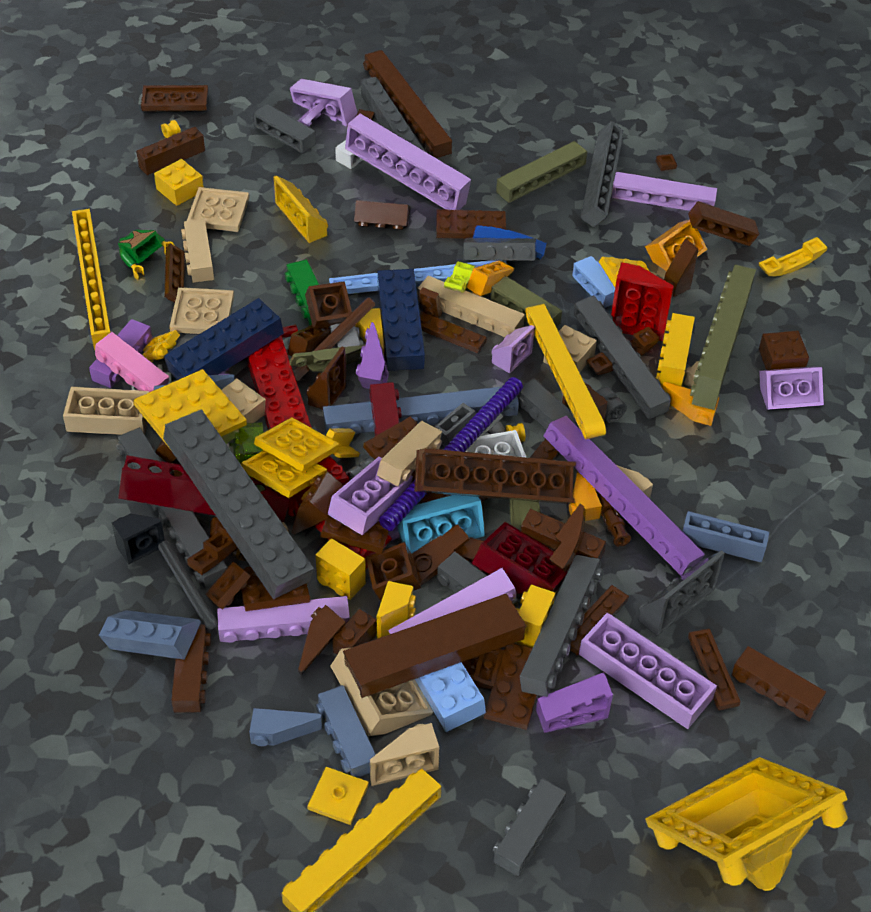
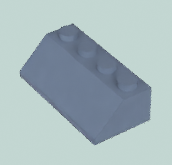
M125 610L107 617L99 636L112 650L185 660L201 621L200 619Z

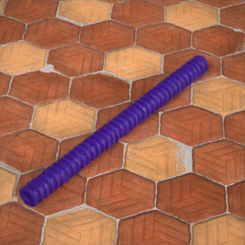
M516 377L509 378L443 450L466 452L474 441L480 437L497 416L522 391V382ZM415 480L380 516L379 522L386 530L393 531L427 494L424 492H414Z

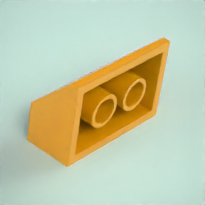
M690 220L679 222L645 246L652 262L665 271L668 270L685 239L689 240L699 249L697 257L708 250L698 229L692 228Z

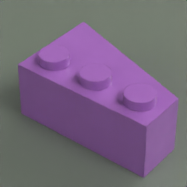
M603 672L550 693L548 697L542 696L538 698L536 711L544 733L607 719L613 694Z

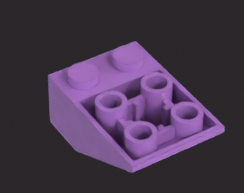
M371 322L370 328L366 329L365 339L367 341L366 345L362 346L360 354L362 361L361 364L357 365L356 369L358 380L362 388L370 389L371 384L387 383L389 376L380 339L373 322Z

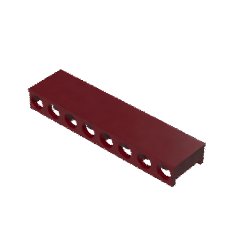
M126 456L125 464L122 468L118 499L215 515L182 465ZM138 463L140 468L131 469L128 467V464ZM157 466L161 469V472L153 473L149 468ZM172 470H179L182 475L175 477L170 472ZM250 477L255 485L264 486L265 490L260 493L279 520L284 522L290 498L276 494L274 489Z

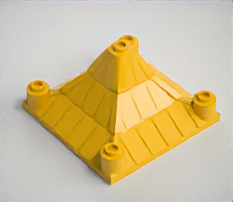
M758 757L645 818L648 827L653 829L659 847L670 850L677 847L680 842L716 861L725 883L736 886L743 883L744 879L747 878L757 888L769 891L774 889L780 882L789 864L792 850L814 825L813 821L822 817L823 823L831 828H839L844 825L848 816L843 802L847 800L844 790Z

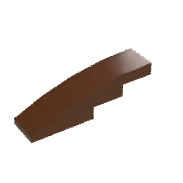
M222 524L219 525V532L203 542V549L187 559L188 566L201 575L215 567L237 548Z

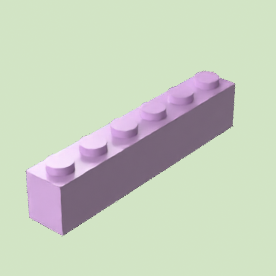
M616 172L611 198L690 211L697 201L714 206L717 188Z
M503 568L393 627L388 630L389 634L506 593L512 602L517 597L515 587Z
M347 596L312 599L309 603L246 612L244 606L223 608V610L218 608L220 642L231 643L239 640L308 634L310 623L313 619L311 615L318 607L322 609L325 605L340 616L346 624L350 620Z

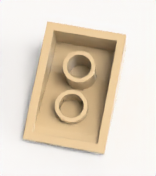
M432 723L418 724L413 728H409L370 759L371 786L407 778L411 773H417L421 768L426 772L438 770L439 744Z

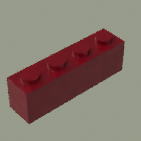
M394 382L370 385L369 393L375 436L398 424L399 419L402 418L401 408L397 407L396 400H399L398 388L394 389Z

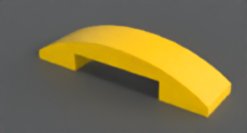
M816 237L804 242L802 248L778 259L774 256L759 262L758 265L768 276L786 275L810 264L825 253L828 247Z

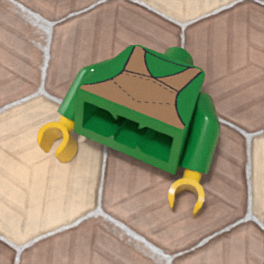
M134 230L125 238L122 237L119 240V254L123 262L130 269H133L134 278L138 280V273H142L144 276V269L136 264H140L161 246L164 247V254L166 255V246L170 243L174 245V243L170 241L165 242V239L156 230Z

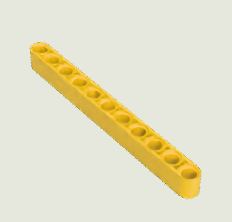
M545 304L525 308L529 325L535 327V338L584 438L587 440L606 435L603 418Z

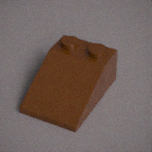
M341 346L323 371L318 373L313 385L308 387L306 392L308 405L321 410L325 406H333L345 390V347Z
M325 472L320 476L316 475L311 480L310 489L301 498L303 501L298 508L291 531L293 535L329 518L328 511L332 495L344 486L330 473Z

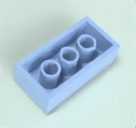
M462 662L415 679L445 732L486 713L484 698Z

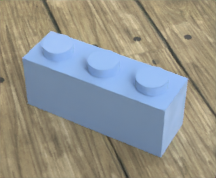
M592 256L575 262L572 276L591 296H595L598 301H601L604 308L613 305L615 287L600 263Z

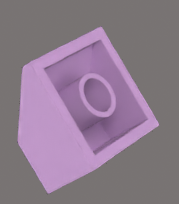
M533 325L515 329L510 335L508 334L499 345L494 346L492 350V363L510 374L532 353L535 327Z

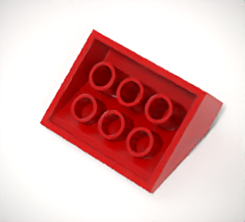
M621 262L616 279L611 312L613 322L621 328L622 333L634 335L649 326L659 337V341L663 342L674 286L639 265Z

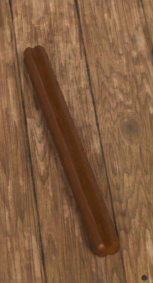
M367 297L313 351L333 348L375 306L374 301ZM307 365L296 367L293 370L296 381H299L310 370Z

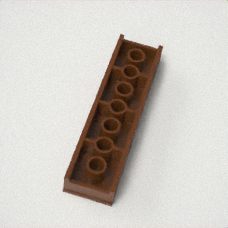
M424 448L416 450L414 492L569 504L574 503V499H572L573 467L576 466V462Z
M506 593L344 650L345 665L349 668L360 690L361 697L364 698L524 640L526 624Z

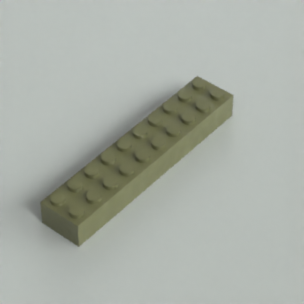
M734 265L733 271L728 272L709 335L699 360L698 370L695 372L693 381L696 385L692 386L690 396H693L692 405L715 410L748 303L756 269Z

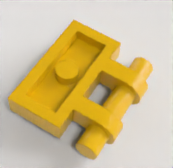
M173 330L154 337L143 349L144 353L142 356L151 363L154 360L163 359L168 350L176 345L175 341L179 338L180 334Z

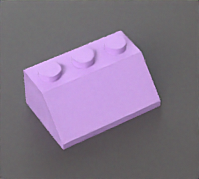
M813 366L759 371L760 390L768 410L824 405L822 367Z

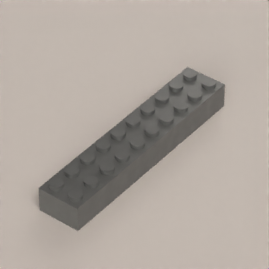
M198 410L165 424L164 441L271 597L275 599L310 582L314 570L313 566L203 410Z

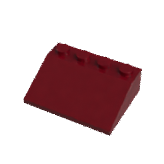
M504 522L481 543L472 561V564L477 566L480 571L486 572L489 575L503 568L514 585L516 593L522 595L524 591L528 592L530 585L556 593L569 570L568 568L565 573L551 563L550 557L554 551L507 522Z

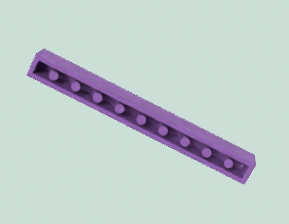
M567 416L550 422L544 434L549 443L567 461L576 462L574 468L680 576L683 575L688 567H694L701 561L705 554L590 439L586 440L581 430Z

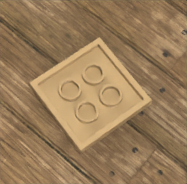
M199 187L187 221L205 219L206 229L239 232L250 198L249 192Z
M178 287L169 326L170 332L176 330L178 333L200 334L230 316L234 300V290Z

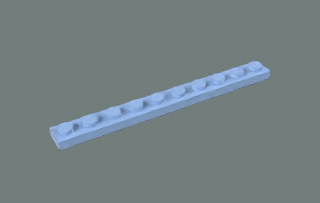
M499 260L471 262L467 264L474 265L476 268ZM456 264L414 269L416 286H420L427 276L445 282L447 277H451ZM377 273L329 278V283L345 281L348 294L378 291Z

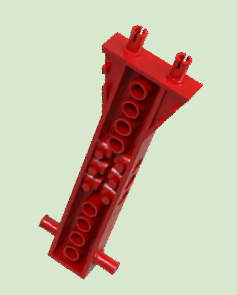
M296 324L283 327V335L246 357L256 393L266 399L264 420L268 430L291 417L312 428L283 342V338L291 337L292 333L298 331ZM331 456L317 463L326 468L327 472L342 485L349 482V477L343 471L342 466L338 465ZM311 485L290 497L287 508L289 516L294 517L293 510H295L297 515L299 504L303 501L301 498L310 489Z

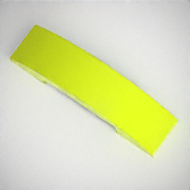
M458 261L451 277H447L445 280L444 288L463 293L466 290L475 266Z

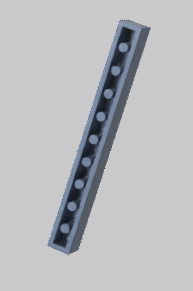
M501 387L399 398V400H396L397 407L401 408L402 414L399 423L411 416L418 424L423 421L429 425H436L462 403H465L478 413ZM517 396L501 412L503 417L518 415L519 401ZM371 401L323 407L326 434L329 429L350 428L356 432L355 434L375 432Z

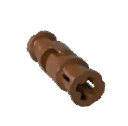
M596 491L602 505L601 515L608 531L613 535L614 545L618 547L628 544L631 536L625 530V522L621 515Z

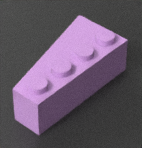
M300 79L290 87L294 103L311 109L321 102L324 106V109L320 112L321 115L326 114L333 121L339 120L344 126H348V123L357 115L351 88Z

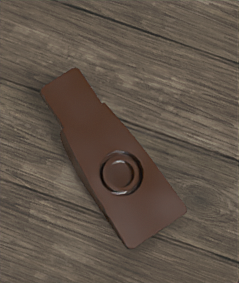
M455 525L442 536L435 538L412 553L421 585L436 576L438 566L469 541V536L459 525Z

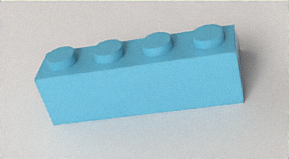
M451 495L417 504L397 526L402 543L405 542L410 552L413 553L435 538L442 536L455 525H459L471 538L484 537L481 500L479 497Z

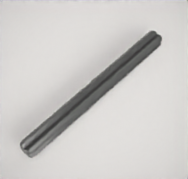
M164 540L158 545L160 552L204 625L209 630H212L218 625L216 618L172 546Z

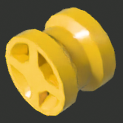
M175 120L170 121L169 124L164 123L161 125L165 138L181 132Z
M518 423L516 426L506 425V432L516 430L520 441L525 442L526 435L523 423Z

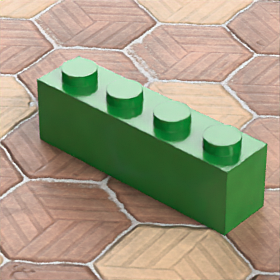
M307 259L286 264L287 272H284L286 282H290L291 293L296 295V303L298 307L301 306L303 318L307 319L309 325H312L305 294L309 286L319 285Z

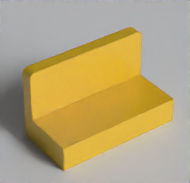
M350 428L328 430L326 436L340 444L338 451L333 453V455L338 458L359 457L360 453L349 446L356 433Z

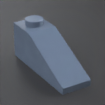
M254 708L249 731L251 744L274 746L321 730L322 714Z

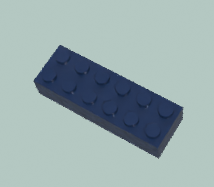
M414 268L377 271V287L388 371L424 369L425 352Z
M258 298L164 355L168 370L177 380L202 369L208 375H219L283 335L281 318Z

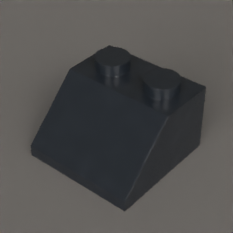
M130 513L112 522L117 548L128 565L159 550L158 545L165 540L160 518Z

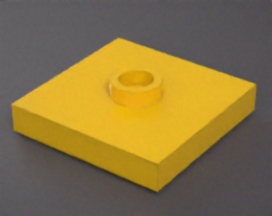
M326 767L307 808L312 812L351 825L369 787V782Z

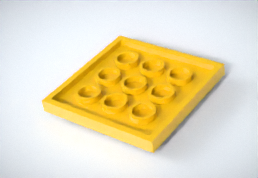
M203 369L134 399V406L163 441L165 424L201 409L221 437L247 425V419Z

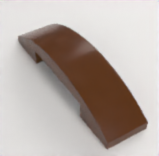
M648 326L634 334L633 340L630 342L635 352L642 356L659 341V337ZM603 352L587 360V364L597 375L614 371L612 369L613 364Z

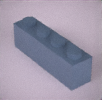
M689 511L687 512L682 531L696 546L715 551L722 550L726 554L762 562L769 537V531Z
M342 685L318 694L316 709L318 714H322L326 721L324 722V727L328 736L332 734L334 739L332 744L336 754L340 753L342 756L341 765L344 772H349L351 776L357 778L369 774L370 759L376 754L344 686Z

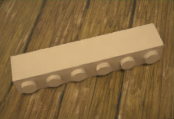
M427 276L417 288L418 302L421 303L419 292L422 287L439 293L442 312L503 337H506L508 334L510 335L515 329L524 327L525 314L466 290L462 293L444 288L443 281L431 276Z

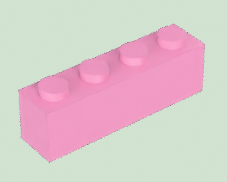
M113 332L96 343V358L100 362L105 363L115 374L120 375L126 383L134 386L137 390L152 392L154 391V386L168 385L169 376Z

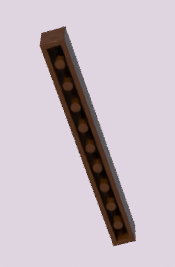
M379 50L365 54L364 69L369 72L371 77H377L399 113L411 128L413 134H416L419 142L425 146L426 151L435 158L452 154L451 138L385 53Z

